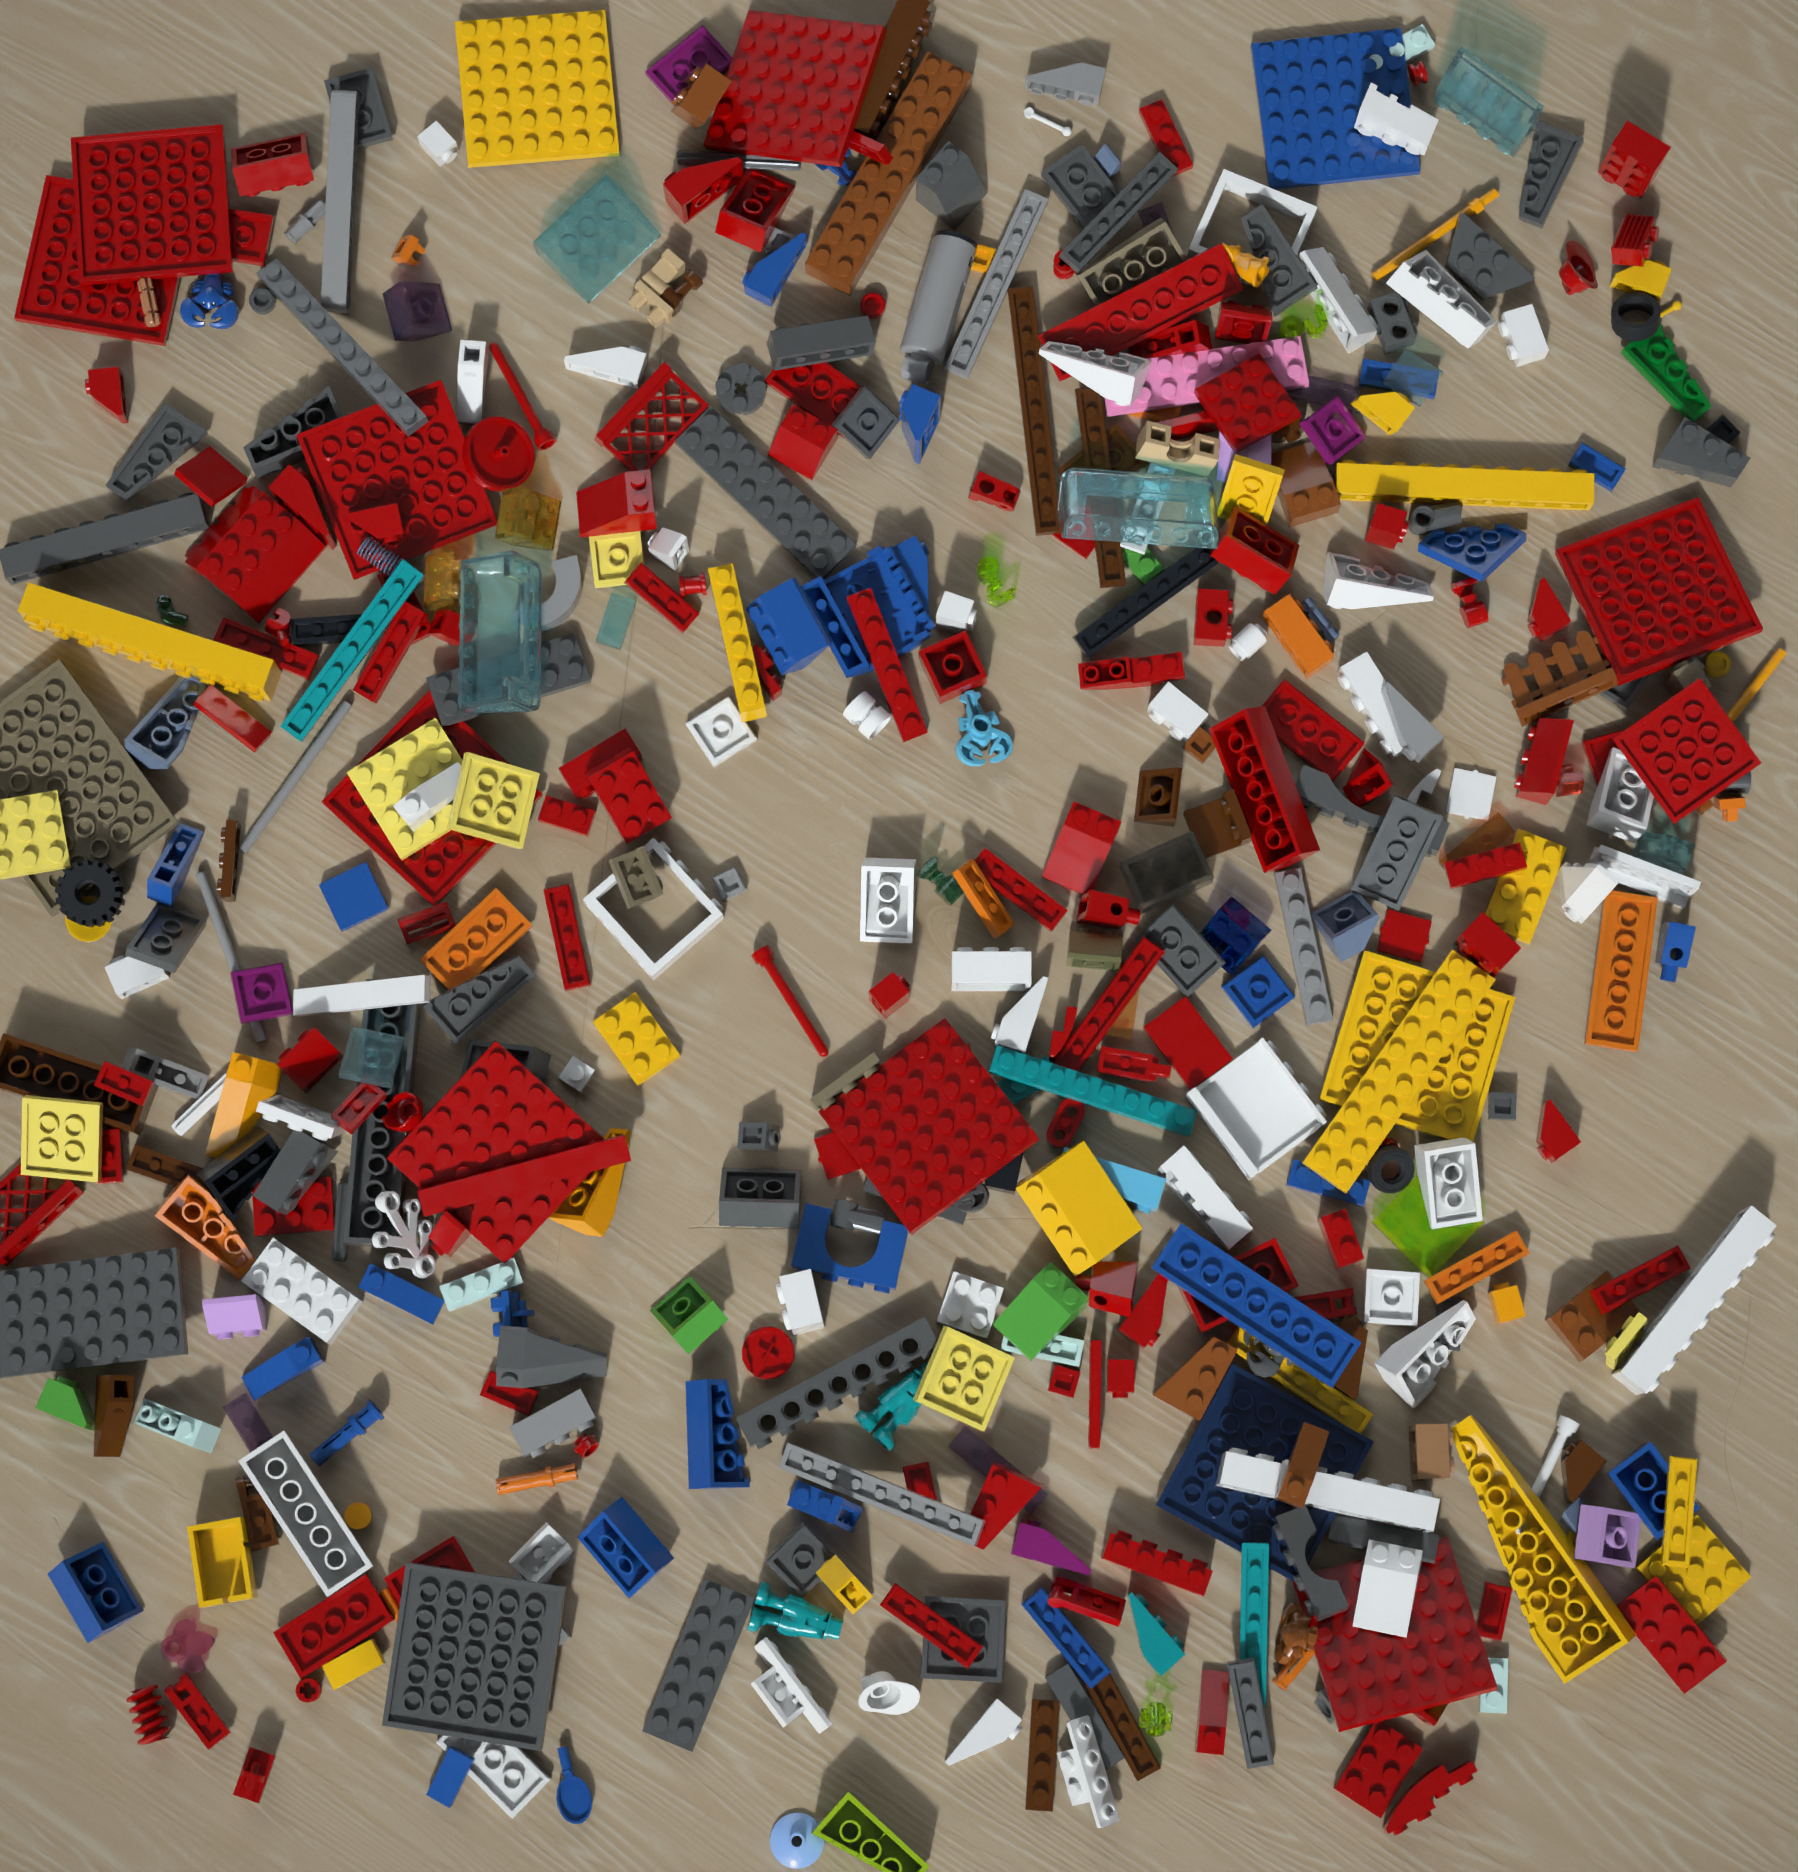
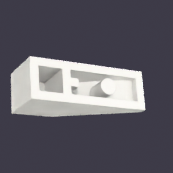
M629 346V348L616 347L565 356L564 363L568 370L639 389L648 360L646 353H643L642 349Z
M458 762L413 789L394 805L397 813L413 832L454 800L461 765Z
M1043 976L1002 1018L1001 1025L995 1024L991 1039H995L994 1047L998 1045L1025 1054L1048 982L1047 977Z
M996 1698L948 1756L945 1763L950 1766L1002 1743L1008 1737L1013 1740L1023 1728L1019 1725L1022 1719Z

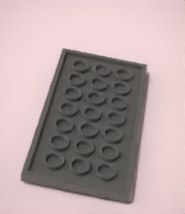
M167 1248L0 1271V1379L188 1355L180 1248Z

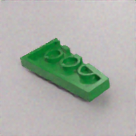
M1660 323L1657 332L1652 337L1643 341H1631L1620 353L1683 418L1686 417L1695 423L1712 406L1696 380L1690 377L1686 370L1687 365L1683 359H1679L1673 349L1674 344L1669 337L1665 336L1661 329L1663 326Z

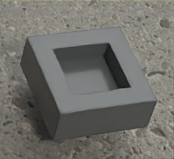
M1488 1093V1120L1515 1121L1516 1093Z

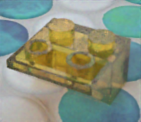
M523 486L508 488L502 491L494 539L513 546L553 551L561 501Z
M446 550L426 556L423 606L428 613H436V610L444 609L457 613L458 605L462 606L463 594L462 590H460L459 581L464 579V566L461 565V558H457L454 550Z

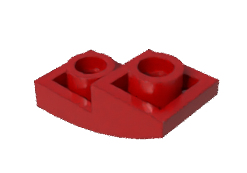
M755 644L752 650L759 681L772 701H775L781 696L782 688L780 686H782V683L775 674L769 675L773 668V658L768 650L764 647L760 649Z

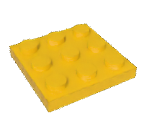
M1698 1515L1693 1516L1690 1568L1661 1565L1662 1544L1635 1567L1647 1581L1657 1574L1698 1624L1751 1578L1749 1573Z

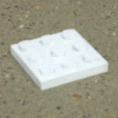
M281 1095L259 1101L256 1112L263 1114L262 1118L276 1123L278 1120L288 1123V1128L300 1132L306 1129L313 1132L312 1136L320 1140L327 1141L328 1138L331 1139L347 1132L331 1120L330 1113Z

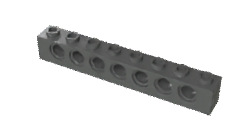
M923 1317L736 1417V1420L750 1447L757 1446L758 1449H761L772 1443L771 1437L780 1433L783 1437L796 1430L794 1425L802 1420L807 1424L820 1417L819 1411L825 1408L831 1411L841 1406L843 1398L849 1395L852 1398H856L867 1391L865 1387L875 1382L876 1386L886 1382L890 1379L889 1374L898 1369L902 1373L914 1366L912 1361L920 1357L923 1360L930 1358L938 1340L928 1321ZM912 1339L917 1343L918 1349L915 1353L908 1354L904 1352L902 1345L906 1340ZM884 1352H889L894 1356L893 1364L887 1367L882 1366L879 1362V1356ZM859 1365H867L870 1368L871 1374L868 1378L859 1379L856 1376L855 1370ZM837 1377H842L847 1381V1387L842 1392H837L832 1388V1382ZM819 1390L823 1393L824 1398L820 1404L814 1405L808 1401V1395L811 1391ZM793 1402L799 1405L800 1412L796 1417H788L785 1414L784 1410L787 1404ZM771 1415L775 1417L776 1425L773 1429L765 1430L762 1428L761 1420L764 1416Z

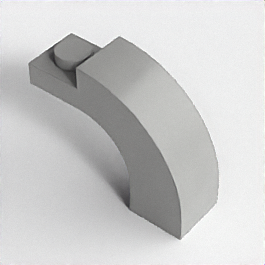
M577 555L552 561L556 578L553 594L541 605L511 612L515 628L527 630L534 628L537 623H540L542 631L545 632L559 626L568 619L579 603L583 586Z

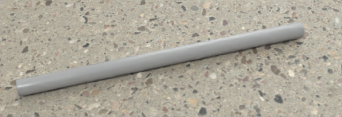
M343 700L239 846L240 850L247 854L351 709L352 706L348 702Z
M205 871L196 874V878L231 972L239 971L241 968ZM250 1022L257 1044L267 1041L261 1022Z

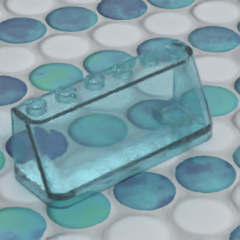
M1070 468L1062 475L1057 517L1063 538L1217 549L1219 531L1216 490L1213 482L1206 477Z
M513 550L461 560L459 575L461 580L459 597L460 645L458 648L459 710L468 714L530 712L538 710L541 702L542 573L538 563Z

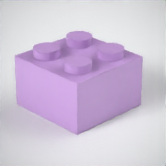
M1581 1504L1574 1559L1635 1568L1641 1519L1638 1514Z

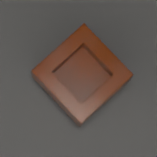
M1201 727L1183 745V749L1201 764L1216 749L1212 736Z

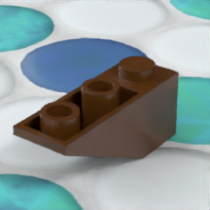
M135 1375L96 1376L94 1457L121 1456L134 1403Z

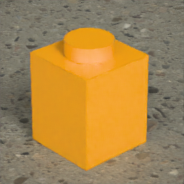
M1509 1282L1493 1286L1494 1291L1489 1292L1488 1297L1496 1324L1526 1316L1517 1285L1510 1286Z

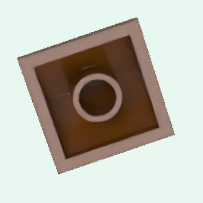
M1165 768L1139 772L1134 822L1174 827L1177 818L1182 768Z

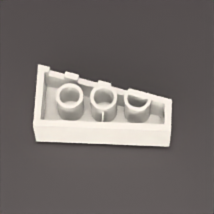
M1185 1146L1180 1148L1159 1167L1157 1173L1160 1177L1166 1179L1167 1185L1227 1252L1253 1229L1250 1225L1252 1220L1244 1211L1239 1212L1233 1205L1235 1202L1226 1191L1222 1192L1217 1186L1215 1178L1202 1168L1198 1159Z

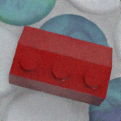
M306 133L231 148L232 171L239 196L246 195L252 197L262 191H280L286 186H304L310 183V181H314Z
M1234 506L1214 540L1210 556L1219 563L1235 570L1239 575L1258 584L1262 589L1268 590L1275 595L1292 575L1300 545Z
M1539 718L1535 725L1531 724L1527 739L1531 740L1529 750L1524 749L1520 764H1524L1522 774H1517L1514 788L1518 789L1516 797L1543 805L1550 801L1555 794L1574 720Z

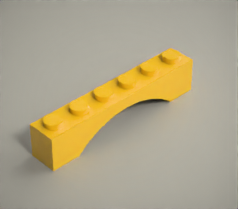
M733 563L708 568L741 722L767 717Z

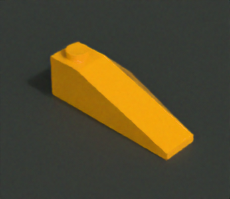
M232 1052L205 1155L216 1158L251 1132L262 1113L256 1112L259 1101L273 1097L278 1090L282 1070L276 1063Z

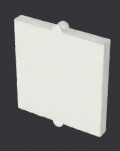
M1454 768L1446 813L1464 816L1465 819L1470 817L1488 821L1496 776L1478 773L1477 770L1472 772Z

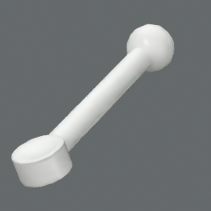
M1030 107L1024 110L1026 118H1035L1061 131L1064 136L1071 135L1072 129L1070 127H1063L1034 113V110Z

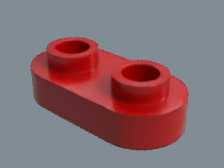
M1069 1098L1062 1101L1046 1132L1047 1141L1052 1147L1064 1148L1070 1144L1085 1114L1082 1102ZM1074 1108L1076 1115L1070 1117L1067 1115L1066 1110ZM1056 1131L1064 1133L1062 1140L1055 1138L1054 1133Z

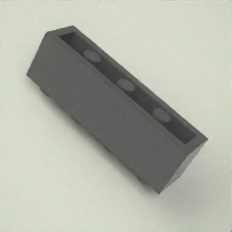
M851 316L847 319L836 321L830 319L823 323H805L798 327L776 328L769 333L767 347L774 370L872 355L876 340L868 316Z

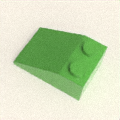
M1050 1262L1027 1284L996 1319L993 1326L1032 1361L1086 1309L1089 1297Z

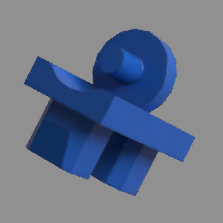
M501 1291V1295L490 1299L492 1311L503 1313V1322H495L493 1324L494 1337H499L501 1325L528 1327L527 1317L535 1316L534 1310H527L526 1300L520 1301V1292Z

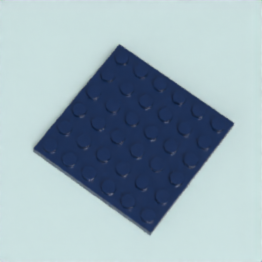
M1232 1363L1159 1497L1156 1506L1240 1553L1242 1542L1269 1543V1569L1295 1582L1293 1577L1297 1575L1293 1565L1288 1566L1283 1551L1286 1550L1283 1540H1277L1272 1526L1276 1525V1516L1297 1507L1277 1499L1215 1486L1222 1454L1226 1451L1229 1452V1449L1238 1448L1248 1451L1247 1456L1256 1457L1258 1454L1273 1456V1462L1282 1463L1285 1459H1290L1302 1424L1306 1422L1329 1431L1318 1466L1326 1468L1327 1474L1335 1475V1473L1340 1471L1353 1474L1355 1478L1374 1441ZM1307 1506L1316 1528L1315 1535L1305 1547V1558L1308 1565L1336 1512Z

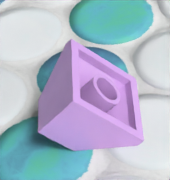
M1219 431L1220 446L1216 479L1227 482L1235 453ZM1271 434L1236 454L1271 465Z

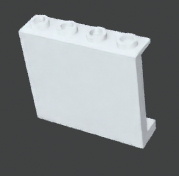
M1261 1038L1258 1043L1201 1085L1193 1088L1185 1096L1248 1181L1327 1122L1324 1119L1327 1115L1319 1104L1314 1105L1309 1099L1311 1095L1309 1090L1302 1082L1300 1084L1296 1082L1293 1078L1295 1074L1293 1069L1286 1061L1284 1063L1280 1061L1277 1057L1279 1052L1270 1040L1266 1042L1264 1038Z

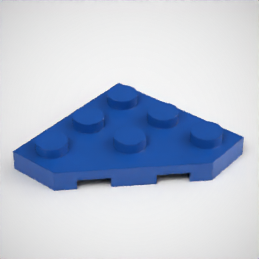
M1506 523L1495 524V528L1481 530L1480 526L1461 527L1459 532L1444 533V529L1433 530L1418 543V552L1483 582L1526 542L1527 533Z

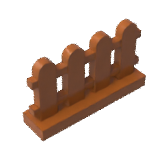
M1581 631L1576 635L1577 645L1570 649L1567 648L1564 642H1556L1552 646L1553 656L1544 659L1540 653L1533 652L1527 659L1529 666L1522 670L1515 663L1505 665L1503 669L1505 677L1501 678L1504 686L1509 684L1515 700H1512L1511 703L1516 710L1522 727L1539 720V718H1544L1617 686V677L1613 668H1609L1608 660L1603 661L1596 646L1599 644L1597 637L1592 638L1589 632ZM1579 653L1582 654L1588 667L1581 671H1578L1572 656ZM1557 663L1563 679L1554 682L1548 667ZM1533 674L1540 689L1530 693L1524 677Z

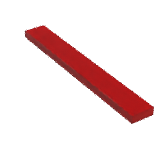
M622 1134L418 1189L417 1193L423 1215L426 1217L631 1161L625 1135Z

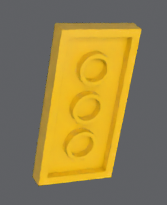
M1518 828L1512 844L1520 842L1527 869L1499 876L1485 914L1509 937L1530 944L1567 847Z

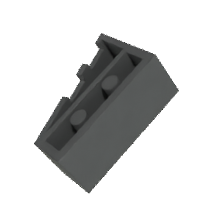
M293 1130L252 1196L277 1212L288 1215L289 1212L295 1209L301 1197L339 1151L305 1131Z

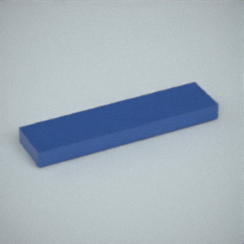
M1041 1587L1021 1605L1089 1688L1092 1689L1112 1671L1061 1609L1053 1608L1048 1604L1049 1595Z

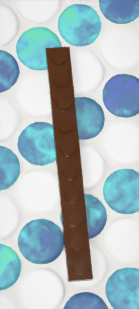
M1033 286L1009 288L1008 301L1036 536L1060 534L1062 529L1042 358L1039 354L1040 341L1037 336L1039 333Z

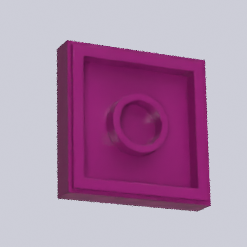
M1338 395L1299 423L1328 466L1366 438V435Z
M283 963L230 972L240 1024L293 1015Z

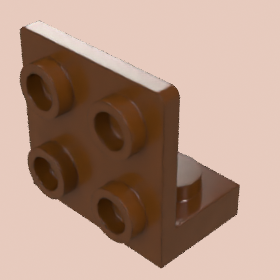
M1234 789L1224 792L1222 798L1188 809L1183 813L1201 860L1246 845L1251 841L1252 835Z

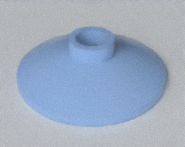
M791 1813L778 1820L770 1835V1846L775 1858L790 1868H804L814 1863L821 1855L824 1847V1840L811 1834L819 1823L813 1817L804 1813ZM794 1836L801 1837L802 1844L800 1846L792 1844Z

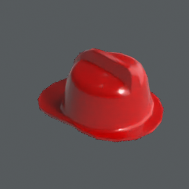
M1574 240L1569 241L1566 244L1567 259L1559 269V276L1566 294L1582 293L1588 288L1596 289L1598 283L1594 264L1589 253L1580 243Z

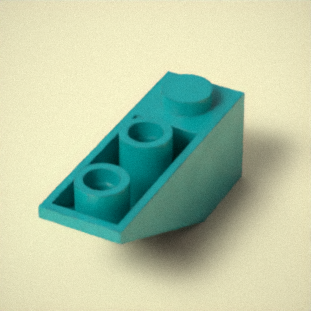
M1130 1592L1127 1596L1141 1654L1158 1675L1162 1676L1186 1655L1182 1651L1185 1646L1175 1634L1172 1637L1168 1635L1164 1630L1167 1625L1157 1613L1154 1616L1146 1609L1149 1604L1140 1593L1134 1595Z

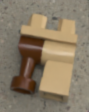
M669 248L661 255L662 258L635 284V292L629 299V305L637 312H640L646 304L652 308L646 315V319L655 328L665 320L670 323L674 316L682 309V300L691 289L698 290L703 285V281L695 272L690 269L686 272L685 262ZM683 275L684 282L676 289H673L671 286Z

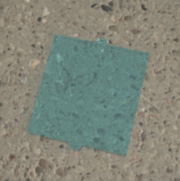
M1405 349L1397 362L1392 363V369L1383 381V384L1397 393L1404 394L1412 403L1421 407L1429 393L1434 392V386L1442 376L1443 371L1408 349Z

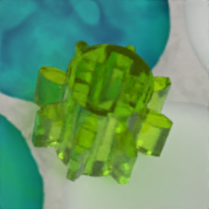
M1153 1702L1148 1704L1146 1709H1141L1139 1727H1146L1148 1735L1159 1737L1164 1735L1166 1730H1171L1173 1712H1166L1164 1704Z

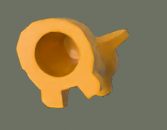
M1222 243L1232 266L1236 268L1239 276L1252 284L1253 287L1258 288L1269 273V267L1267 266L1269 257L1257 258L1250 253H1242L1240 245L1228 246Z

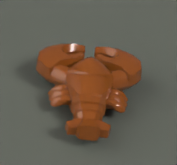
M1290 1603L1283 1613L1280 1628H1282L1281 1635L1278 1634L1274 1648L1275 1660L1280 1664H1288L1293 1656L1296 1659L1301 1658L1302 1648L1311 1651L1316 1643L1318 1628L1314 1626L1308 1627L1311 1617L1308 1614L1304 1615L1301 1604Z

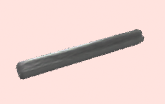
M678 150L676 156L678 165L697 166L739 157L742 160L743 168L799 171L801 168V162L731 152Z

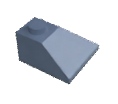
M1354 890L1310 914L1329 949L1340 962L1353 957L1365 949L1379 920L1378 913Z

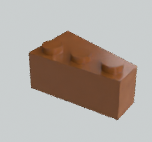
M1213 1335L1152 1395L1200 1421L1238 1348Z

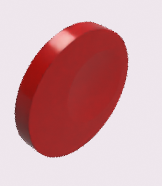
M499 416L489 417L476 423L465 436L462 449L464 464L470 476L482 487L495 492H505L520 486L531 475L535 463L533 443L527 432L515 421Z

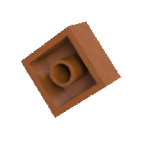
M708 64L701 68L697 66L695 70L693 69L685 80L688 84L687 87L681 91L679 90L671 102L674 105L671 112L695 129L705 124L732 82Z

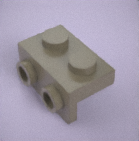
M644 846L609 860L627 909L653 901L663 895L662 881L658 875L656 876L653 869V858Z

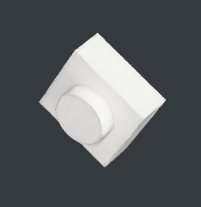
M573 1056L558 1078L581 1093L596 1071Z

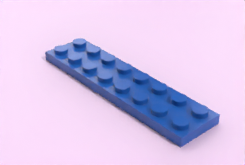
M1180 1223L1151 1268L1330 1388H1333L1362 1343L1182 1223Z

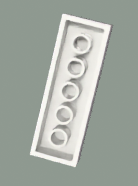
M285 1430L238 1461L327 1597L374 1566Z

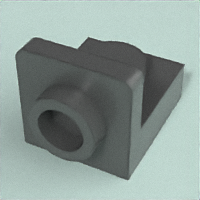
M739 1122L738 1149L778 1151V1145L781 1140L779 1126L763 1122Z

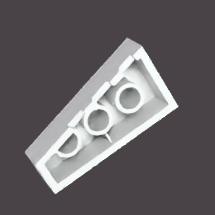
M1427 250L1403 262L1386 282L1392 289L1467 349L1479 343L1497 322Z

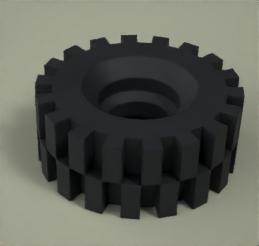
M88 859L82 860V863H73V867L70 869L66 868L63 871L65 873L63 878L59 876L57 880L60 883L59 887H55V893L58 894V898H55L56 903L61 906L60 911L67 916L66 918L86 927L104 926L105 922H112L115 914L119 915L121 913L119 908L121 905H125L126 900L123 899V895H126V889L123 888V879L118 876L119 873L100 861H90ZM88 883L96 884L100 890L99 898L93 903H85L80 896L82 887Z

